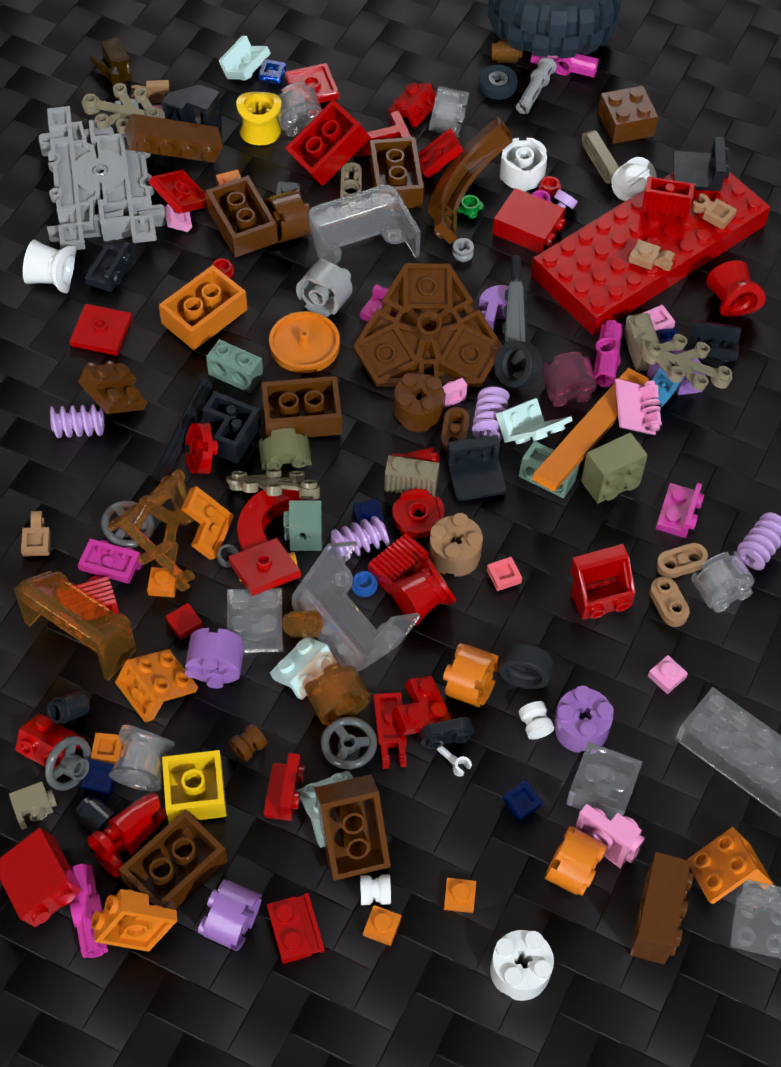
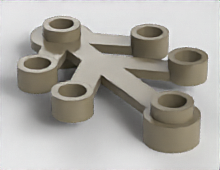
M117 83L113 86L114 96L119 98L122 105L101 101L92 93L86 94L82 100L83 111L86 114L94 115L100 110L116 113L110 116L104 113L98 114L95 117V122L99 129H106L109 125L116 123L117 131L121 134H126L125 128L131 114L165 119L164 111L152 106L148 99L147 90L142 87L134 90V97L136 102L141 103L144 110L135 108L127 95V87L123 83Z
M675 334L669 342L660 344L649 341L645 342L641 348L643 360L649 364H659L668 374V378L675 383H680L685 376L691 382L694 389L703 391L709 381L702 374L710 376L712 384L721 389L727 388L732 380V371L726 366H720L715 369L692 361L697 358H706L710 347L704 342H698L694 349L675 355L670 353V351L675 349L683 350L687 344L685 336Z
M275 468L266 469V474L248 476L245 471L231 472L230 476L226 477V482L231 490L255 493L258 492L259 486L269 496L282 495V489L299 491L300 499L315 500L320 498V486L317 485V481L305 480V473L302 471L289 472V477L281 478V469Z

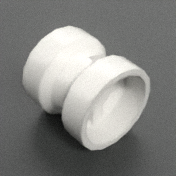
M542 701L529 703L519 710L521 720L526 723L525 731L529 739L545 737L554 730L551 719L546 716L547 708Z
M390 874L380 875L375 880H372L370 875H360L361 905H370L373 900L380 902L382 905L391 904Z

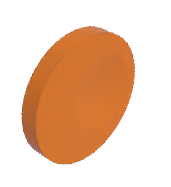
M307 311L291 313L281 318L273 326L269 336L270 352L273 359L286 370L295 373L317 372L329 366L336 359L340 349L339 332L334 323L321 314Z

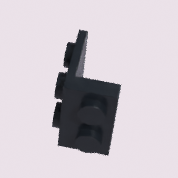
M724 137L714 138L711 153L675 152L673 156L674 181L695 184L694 190L721 191L724 179H728L730 171L729 164H726L729 149L725 147Z
M484 435L466 440L457 439L447 443L446 461L457 500L464 501L503 495L506 492V485L498 459L500 447L498 435Z

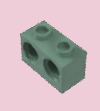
M220 339L206 356L209 375L248 393H252L263 377L262 358Z
M534 441L522 459L519 477L565 498L575 482L580 463L558 489L553 492L533 481L532 477L534 472L554 450Z

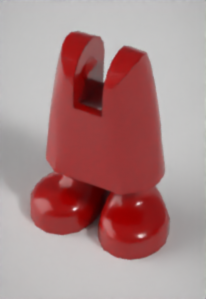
M149 793L111 818L108 822L109 826L103 831H95L88 837L89 846L96 851L94 853L96 860L113 877L117 878L121 875L119 868L124 865L120 858L122 852L133 855L167 818L165 810L160 807L161 801L156 793Z

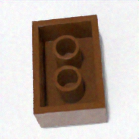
M415 137L370 140V166L377 211L423 207L424 186Z
M249 176L205 190L207 210L235 258L278 243L277 223Z
M337 376L261 382L266 438L271 436V431L282 428H293L296 434L302 436L306 434L307 437L342 434V413Z
M372 774L314 787L327 863L333 881L391 867L379 791Z
M185 809L121 866L119 871L122 881L131 890L149 895V905H160L164 908L175 910L228 860L226 849Z
M655 852L646 874L629 955L664 965L669 955L674 957L676 947H679L683 933L680 925L682 918H685L688 901L685 899L687 892L691 889L694 873L689 872L691 861Z

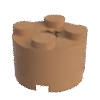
M457 513L439 520L431 528L429 542V559L440 573H450L459 577L475 570L482 552L483 534L481 529L463 513Z

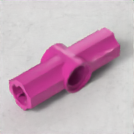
M532 52L531 63L538 64L542 57L535 56ZM576 54L573 58H560L559 56L548 55L557 65L555 71L557 74L565 76L573 72L595 77L599 62L597 58Z
M607 320L601 326L600 338L596 343L597 356L593 381L601 387H610L612 383H615L617 367L621 362L620 347L623 325L616 322V320Z
M75 865L71 869L83 891L70 902L72 919L75 928L77 927L80 951L83 958H95L108 952L107 944L94 942V929L91 928V919L94 912L102 911L103 905L100 894L97 893L92 865Z

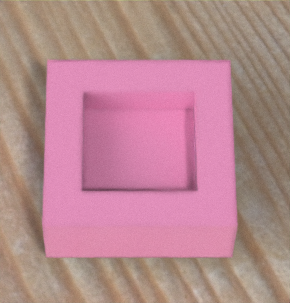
M169 204L164 207L167 227L185 232L192 228L190 212L178 214Z
M663 305L643 312L650 315L656 334L674 328L675 320Z
M463 378L447 382L443 386L445 392L444 409L466 400L467 384Z
M667 655L649 671L648 677L664 692L669 694L686 679L688 673Z

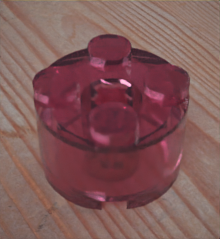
M568 352L554 357L555 362L550 365L546 362L542 366L541 373L548 398L553 402L554 406H563L571 400L586 402L592 398L591 393L596 389L597 383L589 356L582 357L581 352Z

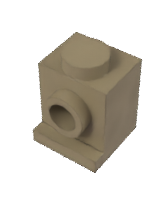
M42 781L9 793L22 830L27 828L26 822L44 819L48 814L53 813L52 807L57 806L52 789L46 791Z

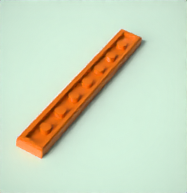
M630 368L619 378L620 380L644 386L645 382L650 380ZM616 383L611 386L534 472L533 481L555 492L585 458L587 452L592 450L618 420Z

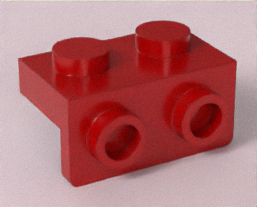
M411 83L405 87V91L400 97L393 101V105L387 112L390 116L391 112L399 111L402 118H408L412 127H418L438 103V98L430 83Z
M39 713L19 729L15 750L45 767L51 750L58 742L70 736H82L58 723H54L50 718ZM76 745L75 754L81 750L78 745ZM66 748L57 757L54 768L61 763L65 756Z
M289 753L287 764L273 763L264 817L292 821L294 809H299L301 792H297L298 783H303L305 766L301 765L300 754Z

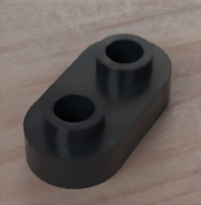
M461 717L427 725L419 730L418 737L421 746L428 747V749H437L443 746V744L452 742L464 743L471 738L475 730L470 718Z

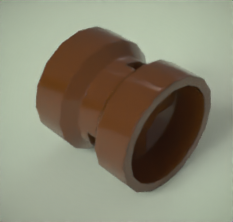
M252 723L243 728L242 734L234 735L228 740L232 751L243 762H247L252 758L253 752L262 750L268 745L262 732Z

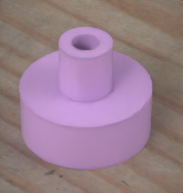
M560 189L554 195V198L559 201L557 205L563 208L569 207L573 209L578 202Z

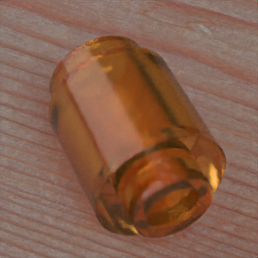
M508 40L492 43V61H497V63H518V58H522L523 51L521 52L511 47Z
M293 610L284 616L282 626L285 633L291 637L315 638L322 631L323 620L320 613L315 610Z

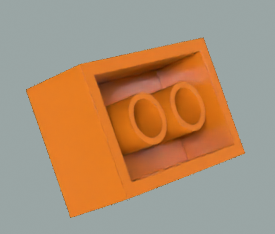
M212 265L159 304L161 323L190 348L196 350L247 311L246 291Z

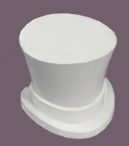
M32 240L27 247L23 263L24 282L26 284H54L60 292L68 293L74 269L76 247L69 245L61 250H57L37 240Z

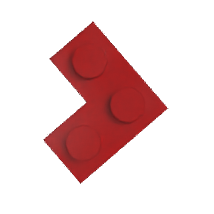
M432 676L409 679L405 687L413 703L396 706L392 711L402 736L416 734L421 728L430 724L452 720Z

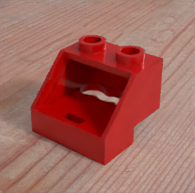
M623 544L573 557L570 573L574 580L571 595L582 620L600 618L605 613L615 610L621 612L632 606L635 588L629 556ZM610 577H614V578H612V579H610V580H607V581H601V582H599V583H597V584H589L588 586H585V584H588V583H595V582H597V581H599V580H606V579H608V578H610Z

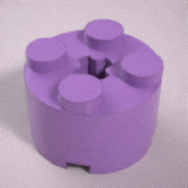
M209 628L194 631L189 641L185 675L189 678L207 682V686L215 689L222 688L225 683L238 680L241 674L244 654L243 639L232 631L218 628V633L209 632Z
M578 686L576 689L569 691L559 701L555 715L554 728L558 741L565 748L573 752L588 750L591 752L599 749L607 740L614 712L613 706L604 695L596 690L589 689L587 686Z
M223 880L219 889H214L209 897L207 906L211 909L208 917H203L198 927V933L212 941L238 951L246 940L241 935L245 934L248 928L251 929L261 905L260 897L262 895L230 880Z

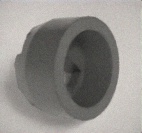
M229 544L221 546L217 553L218 563L226 568L231 567L229 560H224L228 552L232 555L239 553L235 546Z

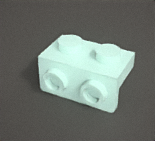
M241 36L219 59V63L227 79L247 80L271 53L267 46H251L247 36Z
M306 636L278 663L270 674L274 681L290 687L296 697L302 700L336 666L337 661L327 644Z

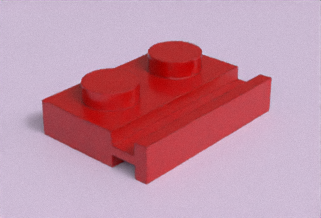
M451 128L418 152L421 171L427 178L439 172L443 166L456 159L464 151L459 139L456 137V133Z
M308 893L297 898L291 897L267 904L282 964L312 956V954L317 952H325Z

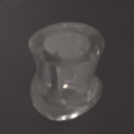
M121 726L119 737L123 744V749L116 764L109 773L110 778L134 789L150 792L159 791L161 789L162 757L165 755V752L174 748L175 742L135 726Z

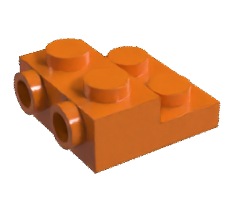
M121 889L116 895H109L107 897L105 908L102 911L94 912L91 919V928L94 929V942L149 952L177 922V911L160 905H149L148 894Z

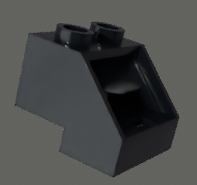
M196 85L169 92L162 101L165 119L218 127V129L222 126L219 91ZM194 109L200 111L201 117L194 118L196 115Z

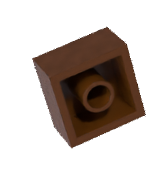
M643 85L601 93L598 114L612 144L655 135L658 115Z

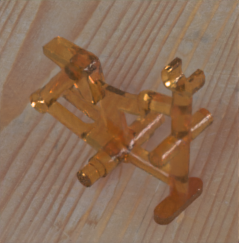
M177 469L171 476L162 478L161 483L149 495L141 497L137 504L131 506L123 515L112 520L107 528L113 531L121 527L146 551L138 556L139 563L145 565L155 559L176 579V587L183 592L190 588L187 582L193 580L195 575L190 570L182 571L175 564L179 548L176 542V532L179 523L187 525L193 522L194 519L181 510L183 504L175 486H177L183 503L188 495V490L184 482L185 474L182 470ZM171 498L175 510L169 511L161 505ZM149 514L167 524L163 543L157 546L140 531Z

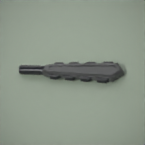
M513 255L511 282L509 289L505 291V300L508 303L504 307L503 313L506 322L503 323L502 333L505 335V339L501 342L502 345L509 341L529 342L525 339V336L528 334V323L525 322L528 310L524 305V302L527 300V291L523 289L521 282V256ZM517 350L513 355L511 364L514 366L525 359L522 350Z

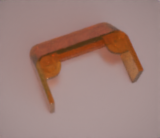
M48 571L25 579L14 589L26 625L30 627L43 615L98 654L102 673L107 681L112 678L126 660L137 650L130 627V620L123 614H115L69 583L68 579L59 571L55 573Z

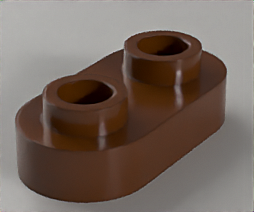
M453 407L445 413L441 434V447L445 452H447L448 442L457 439H467L469 414L465 409Z

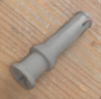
M542 57L538 62V68L532 72L531 82L516 105L517 111L521 114H525V112L528 114L541 89L550 82L551 74L557 69L553 59Z

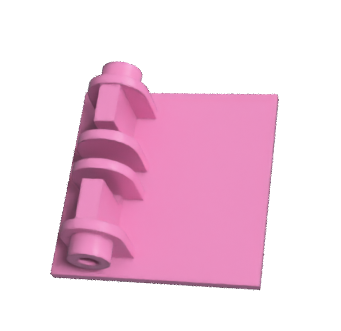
M615 379L619 427L656 435V431H659L662 425L659 412L661 409L659 406H656L660 404V400L656 399L659 397L658 385L655 384V381H647L644 386Z

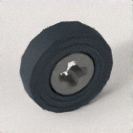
M496 64L490 65L479 74L478 87L481 93L488 98L496 100L506 99L512 96L517 89V75L510 67Z

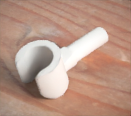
M443 746L437 748V751L453 765L452 769L456 776L464 775V771L458 767V764L465 765L467 769L471 768V761L467 757L457 758Z

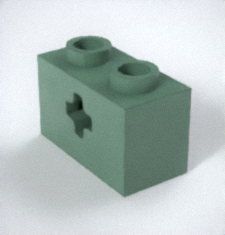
M289 501V511H284L285 541H290V551H322L321 501Z

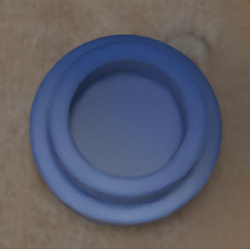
M359 572L351 580V589L359 597H369L377 590V579L370 572Z

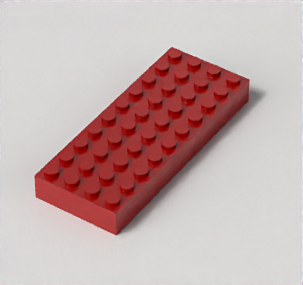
M674 172L663 179L674 180ZM730 172L728 179H724L721 191L694 190L692 203L693 201L698 202V197L702 193L707 195L711 202L719 199L737 209L735 217L722 230L704 220V213H696L691 208L686 219L684 217L662 215L661 213L643 212L641 210L645 191L643 190L535 256L532 263L531 277L594 336L601 331V326L607 320H619L764 227L770 206ZM641 240L661 247L660 252L668 250L675 253L670 271L663 270L655 265L650 270L629 263V256L637 241Z

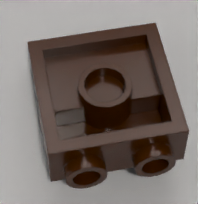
M108 361L104 365H96L91 362L84 367L78 383L106 414L144 410L148 403L139 390L133 387L137 378L123 363L115 364L113 361Z

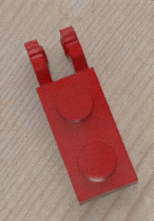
M401 692L373 694L378 748L381 749L382 768H389L390 756L388 755V748L398 747V763L400 767H407L406 735L402 736L392 713L396 706L403 705Z

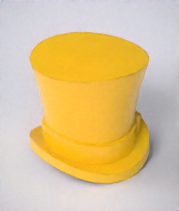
M248 92L240 95L237 98L236 105L238 113L243 118L240 128L241 138L253 145H268L277 141L281 136V127L277 120V115L281 110L280 97L268 92Z

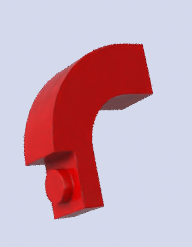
M283 489L282 495L269 496L266 494V491L262 490L246 503L239 516L237 527L240 552L268 542L264 534L266 526L273 519L284 515V511H289V501H302L299 498V491Z

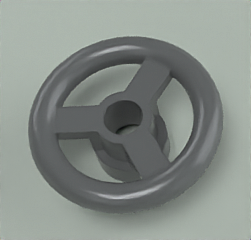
M119 501L110 505L105 510L101 519V526L104 535L109 541L120 547L133 548L149 540L154 530V521L151 513L143 505L134 501ZM124 508L138 511L145 521L134 520V518L127 515ZM114 512L119 517L115 534L109 526L110 517ZM137 529L145 530L143 535L134 539Z
M342 717L334 720L325 728L321 737V749L325 758L334 766L342 769H355L365 765L372 759L377 748V737L373 728L364 720L356 717ZM343 726H357L366 733L367 737H355L352 734H348ZM334 731L340 738L337 756L332 753L329 746L330 736ZM346 743H352L353 746H352V747H346L345 744H346ZM368 746L366 753L356 759L360 754V747Z
M70 736L58 742L51 750L45 765V777L53 789L59 791L69 790L78 785L87 775L91 763V749L85 739L79 736ZM76 745L82 749L83 757L75 754ZM66 748L65 756L61 763L54 768L57 757ZM62 774L71 778L66 782L56 780Z

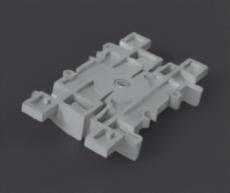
M131 99L135 108L139 109L138 102L135 99ZM115 101V104L122 105L121 101ZM70 106L47 108L50 133L40 134L39 143L42 155L48 156L49 161L54 160V162L48 163L49 170L53 172L55 188L51 189L49 194L51 201L56 203L60 224L47 227L50 241H60L61 249L70 245L75 246L76 250L85 249L84 238L103 237L104 241H112L132 236L133 243L157 241L155 227L165 226L166 217L163 205H152L151 196L154 194V188L146 186L152 175L148 174L146 158L150 157L151 153L129 150L126 134H121L117 131L116 123L109 125L106 129H99L96 126L95 120H89V128L83 129L82 121L72 122ZM97 204L99 208V214H96L95 206Z

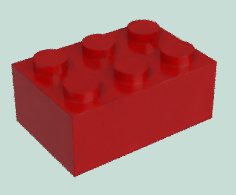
M333 99L285 149L323 187L371 137L362 125Z

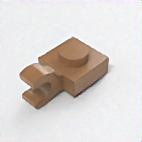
M169 80L146 81V86H131L132 99H135L134 90L142 87L147 90L150 103H162L163 99L170 92Z
M638 240L629 256V263L650 270L655 265L663 270L670 271L675 253L668 250L660 252L661 247Z
M31 511L30 528H22L21 553L23 556H45L50 553L51 532L49 527H44L42 511Z

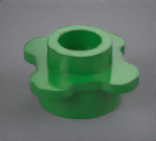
M466 195L462 198L457 212L464 213L469 218H476L478 211L482 210L484 205L476 196Z

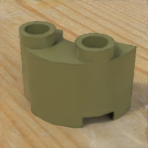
M293 428L273 430L270 437L265 440L261 438L259 441L261 470L280 469L286 463H290L296 468L312 465L307 435L296 434Z

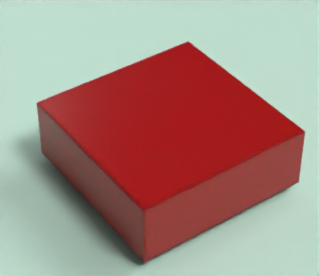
M189 603L165 616L167 623L180 640L203 627V622Z

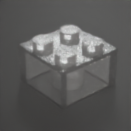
M272 588L254 596H251L247 589L227 590V630L236 633L243 639L244 652L283 651L282 588Z
M588 742L566 804L580 810L586 804L592 808H599L607 815L610 821L617 813L624 816L642 761Z

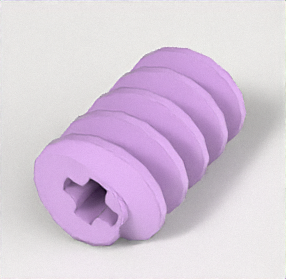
M486 387L478 393L472 426V434L475 438L484 435H498L499 441L502 439V432L496 413L508 408L510 395L505 389Z
M91 404L90 411L87 412L85 406L81 405L80 411L76 412L74 405H71L69 413H66L64 406H61L59 413H56L54 407L51 406L52 432L54 431L57 438L62 437L63 431L68 438L72 437L73 431H75L78 437H81L84 430L89 437L92 436L94 429L98 436H102L104 431L103 409L100 407V411H97L95 405Z
M772 512L763 514L760 520L756 522L754 528L744 537L743 542L738 545V555L750 568L762 570L765 563L769 562L770 556L774 555L776 549L781 546V516Z
M376 516L370 518V523L363 519L360 522V526L354 522L351 524L350 529L347 526H342L340 532L337 529L331 531L332 547L340 562L341 554H344L348 560L351 559L352 550L357 556H360L361 547L369 553L370 544H373L377 550L380 549L381 540L386 546L390 545L385 525Z

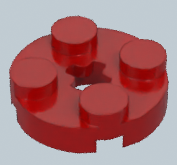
M192 423L188 428L185 445H190V454H185L186 464L191 473L209 474L211 472L212 456L218 452L217 440L212 438L210 423Z
M411 489L401 494L400 499L397 502L395 501L392 518L394 525L400 530L402 536L408 533L412 538H425L430 536L431 528L444 518L445 510L439 497L436 496L435 498L425 489ZM415 510L425 513L422 517L413 516Z

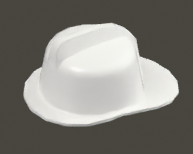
M635 157L614 172L611 180L612 189L619 199L623 201L629 200L645 190L648 176L656 177V171L650 161L643 157Z

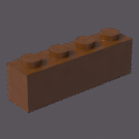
M131 114L125 128L128 147L132 151L215 163L223 147L219 129L214 126Z

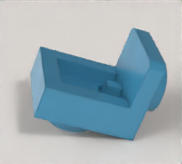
M661 367L652 379L658 385L659 397L656 398L660 400L658 405L664 406L680 385V383L671 381L668 378V374Z

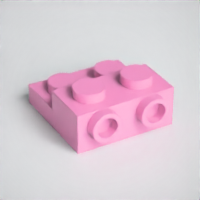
M588 804L579 813L575 828L602 841V844L607 846L603 855L620 869L626 861L629 863L633 862L641 850L639 847L645 840L640 835L642 830L633 819L627 816L623 817L617 813L610 821L602 810L596 807L592 808Z

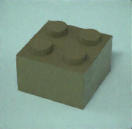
M628 433L587 452L581 482L597 504L604 500L610 501L619 493L633 490L640 485L648 455L632 433Z

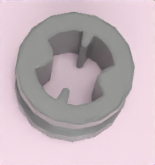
M467 238L457 239L453 244V257L457 261H469L473 257L474 244Z

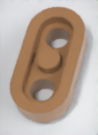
M690 543L664 551L658 557L656 569L661 576L671 579L701 570L708 558L707 550L700 544ZM689 558H695L697 561H691ZM666 565L672 566L673 569L667 568Z
M656 578L650 588V597L666 624L673 627L682 626L686 623L690 613L688 604L677 584L671 578ZM672 608H678L680 612H675Z

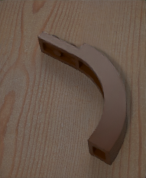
M498 116L487 124L463 148L464 151L448 166L431 195L427 212L434 219L436 235L440 239H445L449 244L457 239V211L467 189L487 164L513 142L512 132Z

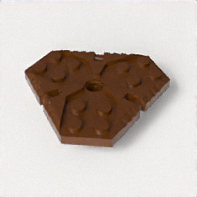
M405 263L382 299L381 305L383 307L381 310L376 309L355 342L353 351L376 387H396L405 374H424V369H433V374L425 375L439 378L442 386L447 382L463 378L467 387H482L494 367L497 352L503 345L479 309L475 311L472 307L474 304L472 297L450 264ZM392 312L397 316L394 318L390 316L389 313ZM465 312L466 316L461 318L459 314ZM429 326L434 328V330L426 331L423 328Z

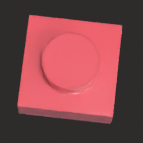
M512 557L487 565V572L497 591L522 582V576Z

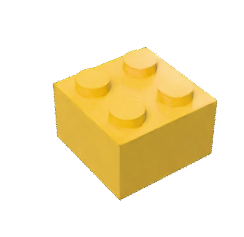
M220 750L162 757L165 805L169 824L185 809L196 820L227 817Z

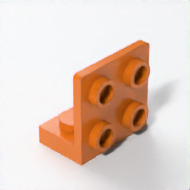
M169 649L126 660L115 681L144 722L154 720L164 701L195 693L198 689L193 679L185 675V669Z
M731 827L687 859L691 861L690 868L711 904L716 903L745 881H748L751 885L756 883L764 891L773 885L772 880L750 843L734 827Z

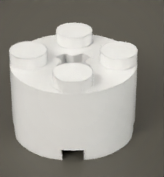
M519 138L512 139L513 142L502 151L500 179L509 187L517 188L527 193L530 189L538 187L545 177L547 150L541 142L533 138L520 141Z
M516 930L506 934L497 942L491 961L490 972L494 985L500 992L515 1000L523 1001L537 997L549 982L554 966L553 952L539 932ZM517 962H522L524 965H527V968L523 969L522 965L517 964Z

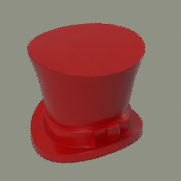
M743 261L725 262L714 268L707 277L706 284L708 288L721 300L719 311L722 316L747 315L759 310L765 303L763 289L757 283L751 281L748 265Z
M428 557L422 560L420 570L417 573L402 580L389 583V590L396 604L405 617L415 626L438 604L451 605L456 602L452 591Z

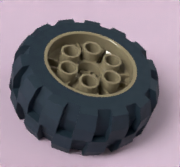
M488 0V17L497 36L501 40H508L511 47L521 52L526 50L533 52L535 56L548 58V55L559 56L560 58H573L579 53L587 55L597 51L600 45L604 46L616 30L622 0Z

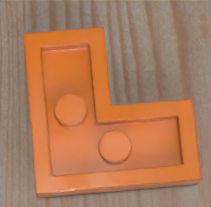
M195 486L190 488L181 510L200 524L191 546L209 560L217 558V553L223 544L234 515Z

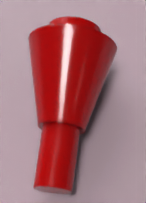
M433 447L408 452L407 454H391V456L439 462L438 452H434Z

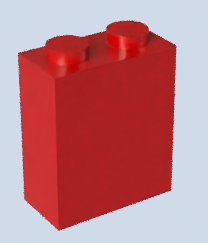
M515 188L494 218L493 234L540 254L547 247H552L557 232H562L566 223V219H564L565 208Z
M38 828L0 858V880L19 918L34 927L46 922L54 912L72 902L74 897L83 891L55 837L41 828Z

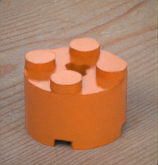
M460 643L455 652L453 665L448 664L444 672L443 679L448 681L445 694L473 706L480 707V705H484L495 684L492 677L493 671L498 672L500 665L499 656L471 645Z
M569 826L563 836L565 838L564 842L562 841L560 846H558L544 879L575 895L579 894L582 896L586 888L590 886L596 873L594 869L598 861H601L607 846L602 844V841Z

